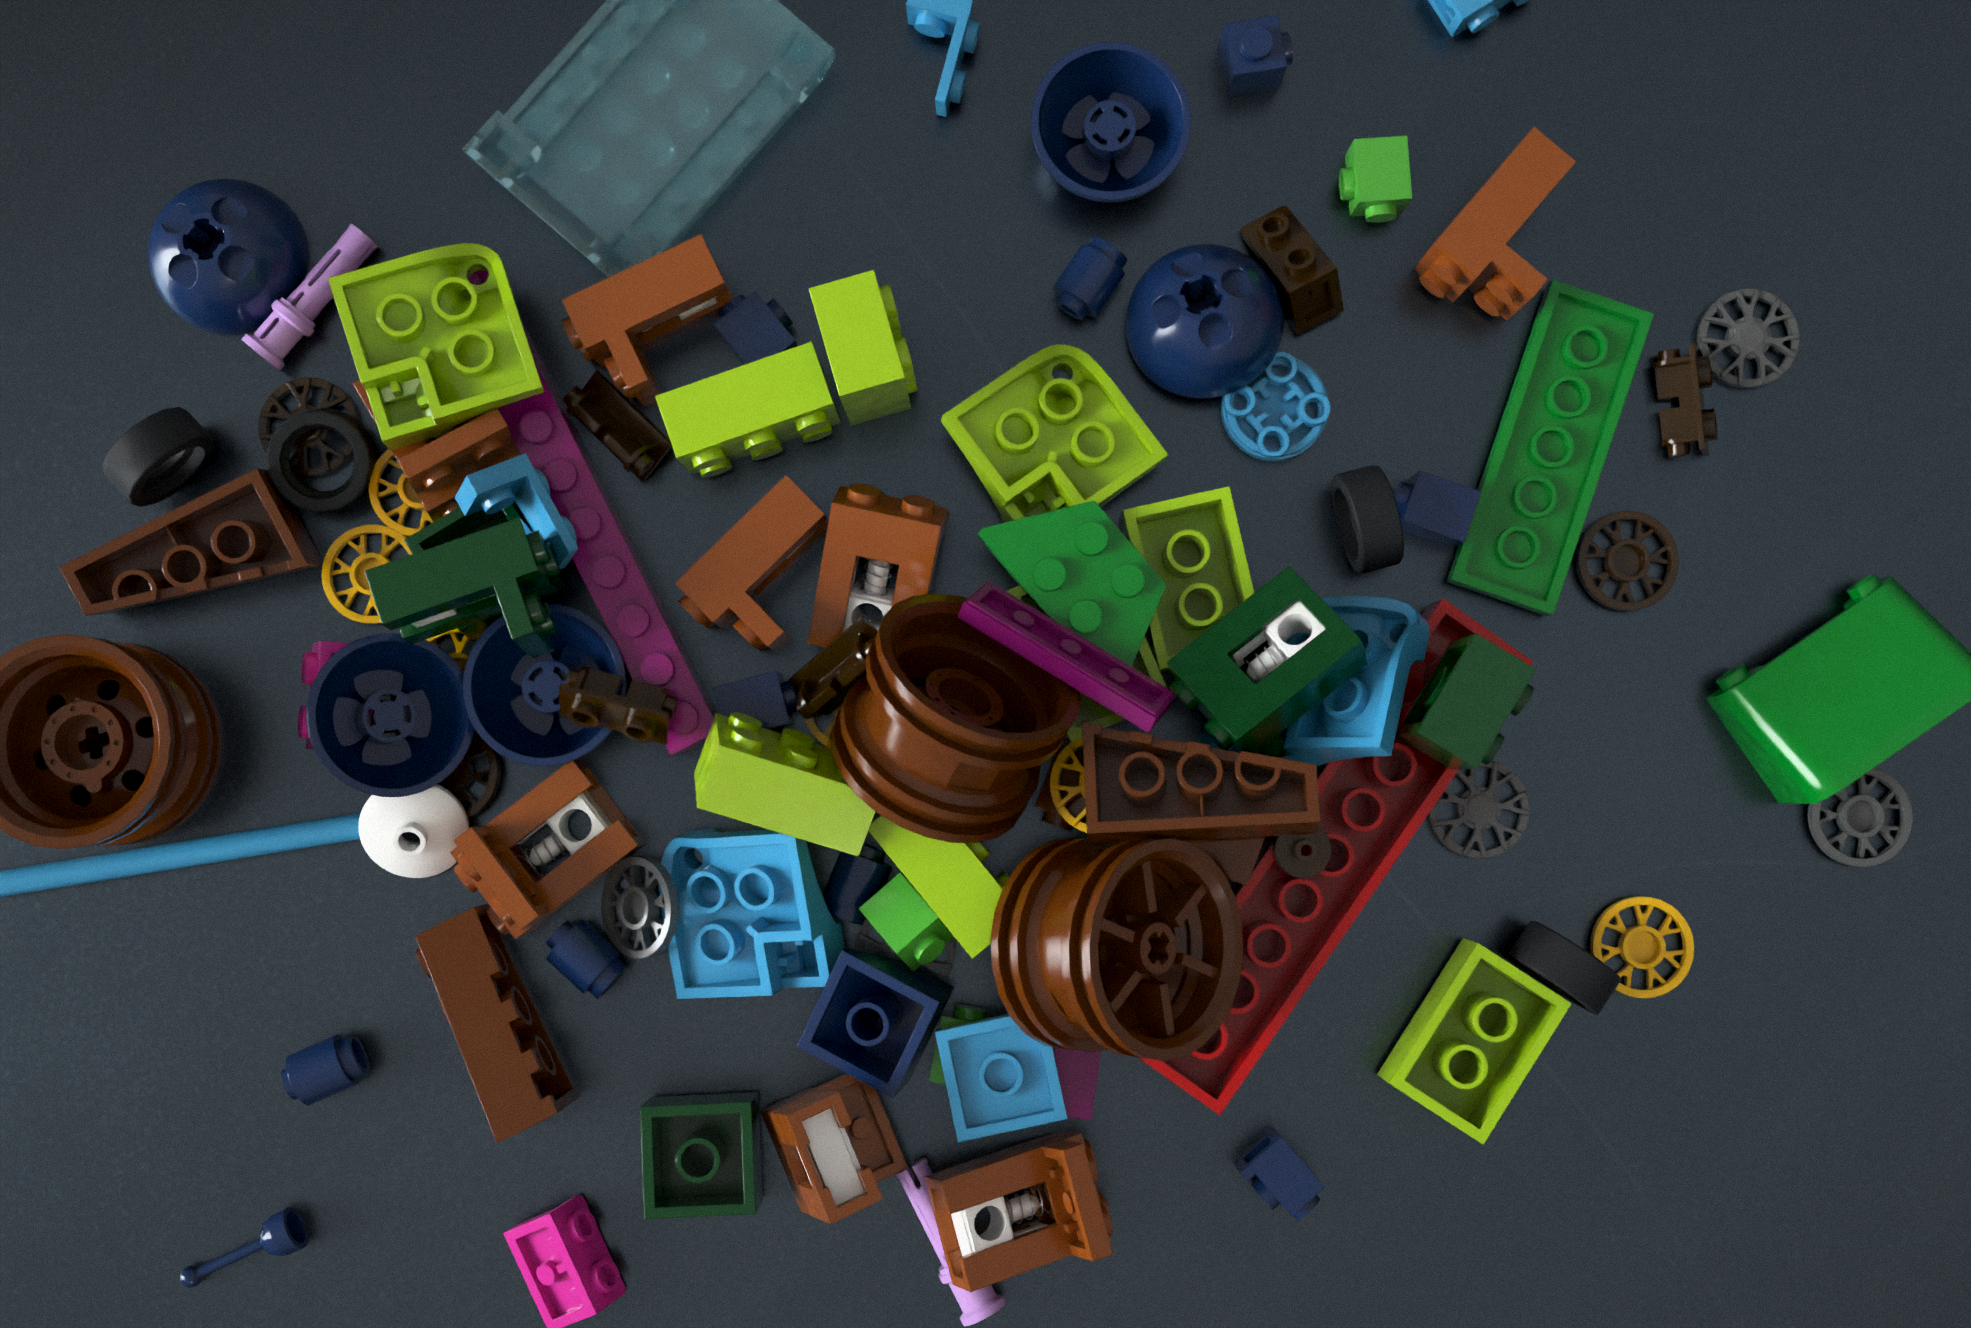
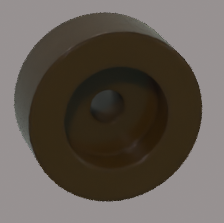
M1319 827L1317 834L1275 836L1272 854L1277 866L1283 872L1298 878H1308L1317 875L1326 867L1331 855V845L1327 835ZM1305 845L1307 852L1302 855L1301 848Z

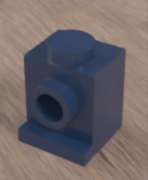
M1275 1128L1234 1162V1165L1246 1181H1249L1255 1174L1257 1175L1258 1179L1251 1185L1272 1210L1282 1204L1296 1220L1303 1218L1315 1208L1320 1201V1197L1317 1194L1325 1188Z

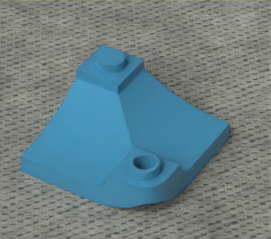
M1373 596L1321 598L1362 640L1368 664L1280 733L1284 743L1283 748L1287 751V755L1283 759L1315 764L1318 773L1320 765L1334 761L1392 755L1408 674L1414 662H1424L1430 634L1429 624L1426 619L1407 603ZM1296 633L1290 636L1285 643L1298 645L1305 642L1310 635L1307 633Z
M717 828L689 830L668 843L663 853L661 864L667 869L676 885L680 905L677 930L668 946L677 999L773 996L784 988L825 986L841 950L845 948L841 921H834L823 899L813 869L807 841L769 829L718 832ZM694 849L701 853L703 862L696 859ZM659 884V893L661 895L663 892ZM661 907L662 918L664 922L665 908Z

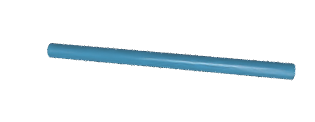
M361 812L0 870V897L359 840L358 826Z

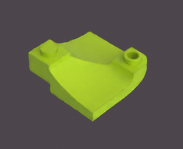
M473 243L447 245L328 278L360 382L366 389L382 442L389 450L443 435V431L491 411L496 407L499 408L544 393L505 267L499 255L491 248ZM482 270L489 274L488 280L481 285L470 283V277L476 271Z
M1066 344L1051 345L1031 355L943 414L941 418V423L963 452L992 498L1003 523L1090 501H1095L1102 508L1133 483L1163 463L1168 457V453L1101 366L1085 351ZM1056 370H1063L1068 373L1070 380L1065 378L1054 379L1052 373Z

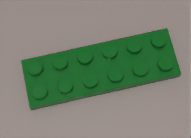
M1554 279L1547 284L1478 487V491H1481L1479 501L1465 541L1458 546L1447 582L1547 617L1554 614L1654 316L1653 313Z

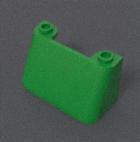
M1874 573L1858 581L1847 590L1851 598L1844 603L1843 607L1845 610L1766 665L1748 670L1745 664H1741L1729 670L1716 680L1720 688L1705 698L1779 804H1814L1835 795L1971 701V652L1892 576L1879 579L1877 574Z

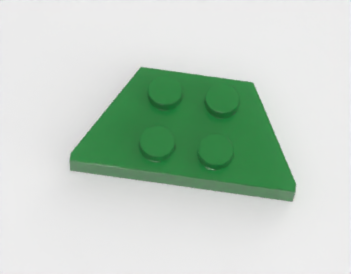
M1095 501L985 527L977 533L979 539L1046 616L1132 667L1166 587V583Z

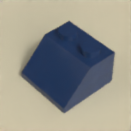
M844 948L840 952L797 1047L883 1094L894 1098L910 1081L954 987L920 968L913 972L901 960Z

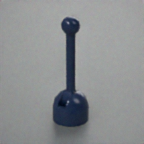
M287 1207L271 1215L262 1224L260 1239L200 1267L195 1265L185 1267L180 1274L181 1283L188 1288L196 1287L201 1283L204 1276L262 1249L271 1255L285 1256L305 1248L308 1244L309 1235L303 1217L292 1207Z

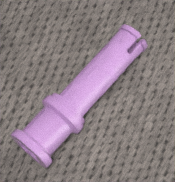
M350 224L336 244L315 265L296 290L286 300L283 297L279 301L276 299L271 304L273 312L253 335L245 334L241 340L280 371L285 366L283 358L303 335L311 336L314 332L313 328L316 326L313 320L320 314V311L326 304L332 300L333 294L328 278L357 270L364 260L378 248V245L360 229Z
M923 1157L914 1161L912 1166L920 1184L917 1182L909 1164L907 1169L895 1175L900 1180L942 1263V1266L938 1269L940 1272L938 1276L942 1284H949L963 1313L959 1318L963 1326H970L993 1315L1004 1307L1007 1302L1002 1294H996L992 1285L969 1292L952 1284L924 1176L933 1173L928 1165L927 1158Z

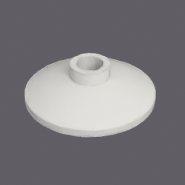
M436 784L423 792L409 796L379 797L371 795L361 811L358 828L360 840L365 851L380 867L402 877L426 878L448 870L457 862L450 853L458 847L453 840L469 829V820L460 801L450 791ZM412 832L419 837L420 841H409L401 834Z

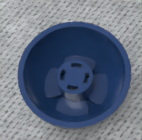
M1123 42L1089 44L1061 58L1042 79L1037 88L1031 110L1033 142L1046 170L1068 191L1082 198L1097 202L1114 203L1132 200L1149 193L1161 185L1180 163L1186 151L1191 133L1190 103L1185 88L1176 73L1166 62L1152 52ZM1123 134H1125V135H1124V138H1123L1122 141L1119 143L1118 140H1120L1121 137L1123 136ZM1097 135V137H1098L1102 142H1105V143H1107V144H1106V145L1100 144V143H1099L1096 139H1094L1093 137H1095V136Z
M213 179L194 184L182 190L162 208L152 226L148 241V264L158 293L168 307L190 325L209 333L240 335L256 331L273 312L271 304L276 299L279 301L281 297L286 300L307 276L309 249L300 220L289 205L280 197L266 188L243 180Z
M1217 244L1185 246L1158 259L1137 282L1126 312L1127 343L1133 359L1140 370L1161 388L1190 398L1224 396L1240 390L1253 382L1267 369L1275 357L1281 343L1284 327L1281 300L1273 281L1266 271L1244 253ZM1205 298V300H1199L1195 302L1193 305L1191 304L1195 300Z
M548 604L558 631L555 634L549 635L554 652L533 659L511 639L504 616L492 623L476 641L465 666L463 697L474 729L493 750L515 762L532 766H554L569 763L593 751L612 732V729L601 726L593 728L583 727L572 722L568 717L560 715V702L557 705L555 701L559 699L560 683L566 684L571 668L581 670L583 666H587L595 670L621 676L622 683L617 694L626 697L627 676L625 664L613 638L593 618L577 609L564 605ZM555 672H558V673H560L561 675H563L564 678H565V680H563V678H562L559 674H557V673H555Z
M401 633L373 634L349 643L337 651L324 664L309 692L306 707V724L310 742L316 755L327 770L338 780L366 794L379 797H403L423 792L435 786L449 776L459 765L473 738L474 727L469 719L463 697V671L454 659L437 645L427 640L409 644L402 639ZM368 710H372V711H373V713H372V719H373L374 725H372V726H370V725H371L370 712H368Z

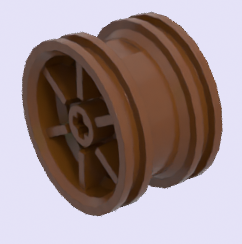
M932 593L911 596L900 601L884 615L878 632L870 644L865 660L867 675L860 678L848 691L842 708L834 720L830 733L831 754L839 773L853 792L875 812L891 822L927 838L951 843H978L998 838L1012 829L1019 820L1027 803L1038 787L1039 765L1052 758L1063 743L1068 730L1079 714L1081 696L1080 692L959 619L957 616L963 602L967 598L957 595Z
M60 634L33 639L9 650L0 657V829L10 837L37 847L57 849L85 848L97 845L121 846L147 842L176 829L196 812L210 793L221 763L223 737L220 715L209 690L190 668L172 655L148 646L112 642L95 637ZM115 680L119 684V693L110 700L106 682ZM61 695L65 700V705L51 714L50 704L56 696ZM152 717L154 736L146 738L140 734L138 726ZM110 740L109 744L101 748V743ZM39 750L42 751V756L48 766L46 769L39 767ZM131 770L141 772L145 778L138 791H135L131 775L127 774ZM83 786L91 794L90 803L85 807L80 806L74 799V796Z
M1089 838L1054 839L1035 848L1016 866L1003 887L994 912L990 939L992 971L998 994L1011 1019L1027 1036L1044 1046L1084 1052L1108 1049L1119 1055L1161 1061L1189 1055L1204 1046L1220 1028L1233 1004L1240 981L1243 959L1242 922L1236 897L1225 874L1211 856L1192 843L1174 838L1130 839L1117 844L1090 845Z

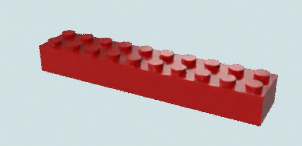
M1445 599L1429 604L1422 614L1428 622L1430 629L1424 662H1414L1411 665L1397 730L1450 641L1477 633L1530 666L1534 661ZM1395 736L1391 756L1344 759L1320 765L1317 773L1321 821L1319 827L1325 832L1331 845V855L1328 864L1320 873L1312 877L1298 878L1288 875L1277 866L1273 858L1272 845L1275 836H1268L1266 838L1248 885L1245 886L1236 882L1231 888L1236 897L1242 922L1243 959L1238 988L1233 1004L1223 1023L1204 1046L1185 1057L1167 1061L1148 1058L1139 1059L1215 1113L1221 1115L1459 769L1451 770L1397 736ZM1305 845L1301 848L1302 855L1307 852Z

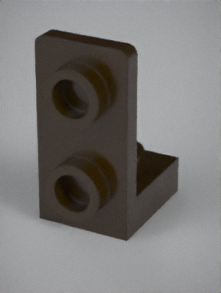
M1281 206L1241 228L1244 241L1281 287L1287 321L1297 335L1344 311L1337 267L1287 206Z

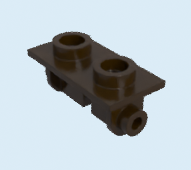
M1694 342L1689 343L1690 356L1681 357L1680 349H1666L1658 352V361L1653 363L1658 400L1679 398L1680 407L1659 410L1662 435L1661 445L1662 448H1668V457L1670 458L1691 455L1690 446L1699 445V449L1704 456L1710 455L1708 441L1718 440L1715 409H1705L1703 389L1712 387L1709 355L1699 357V351Z
M595 371L582 390L575 386L563 398V402L568 406L566 412L571 417L575 416L624 464L623 468L627 472H632L641 482L648 478L672 447L671 441L599 371Z
M863 616L789 678L788 682L799 691V700L796 701L795 706L799 714L804 718L810 719L812 716L821 717L823 714L828 716L844 702L851 687L860 678L867 675L865 660L870 644L878 630Z
M583 666L581 670L571 668L566 684L560 683L559 701L561 716L568 717L572 722L583 727L593 728L601 726L622 732L626 737L634 741L668 743L669 718H674L679 703V697L670 695V689L632 680L626 697L617 694L622 683L621 676L595 670L587 666Z

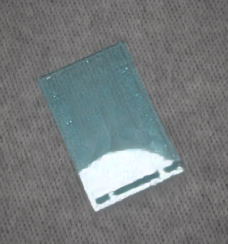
M606 0L504 115L497 110L462 150L479 167L609 278L679 243L821 83L836 57L835 50L778 0Z

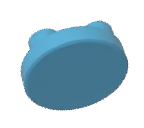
M1277 352L1270 365L1258 378L1244 388L1222 396L1221 401L1222 423L1230 440L1245 454L1268 462L1289 460L1307 451L1323 432L1331 410L1325 386L1317 373L1306 363L1286 352Z

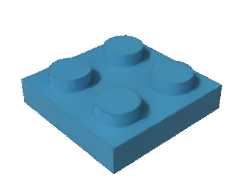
M1009 1014L935 1029L958 1142L1067 1119L1052 1047L1044 1046L1027 1036L1011 1019Z

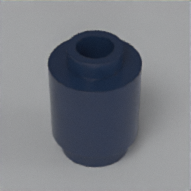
M1092 237L1088 245L1082 244L1053 286V290L1059 296L1056 304L1067 314L1078 320H1082L1085 315L1096 318L1125 276L1123 267L1128 261L1127 257L1109 242L1099 237Z
M865 843L862 846L859 857L840 851L823 896L827 898L826 905L831 915L863 926L866 917L858 908L885 886L892 866L883 862L886 852Z
M585 919L576 925L567 920L546 942V945L552 949L546 960L583 994L589 991L596 999L605 994L628 968L619 959L622 954Z
M336 1034L288 1055L286 1058V1069L281 1071V1080L285 1091L291 1099L296 1100L299 1098L303 1104L310 1106L357 1085L360 1077L369 1073L370 1065L366 1051L356 1035L350 1034L342 1037Z

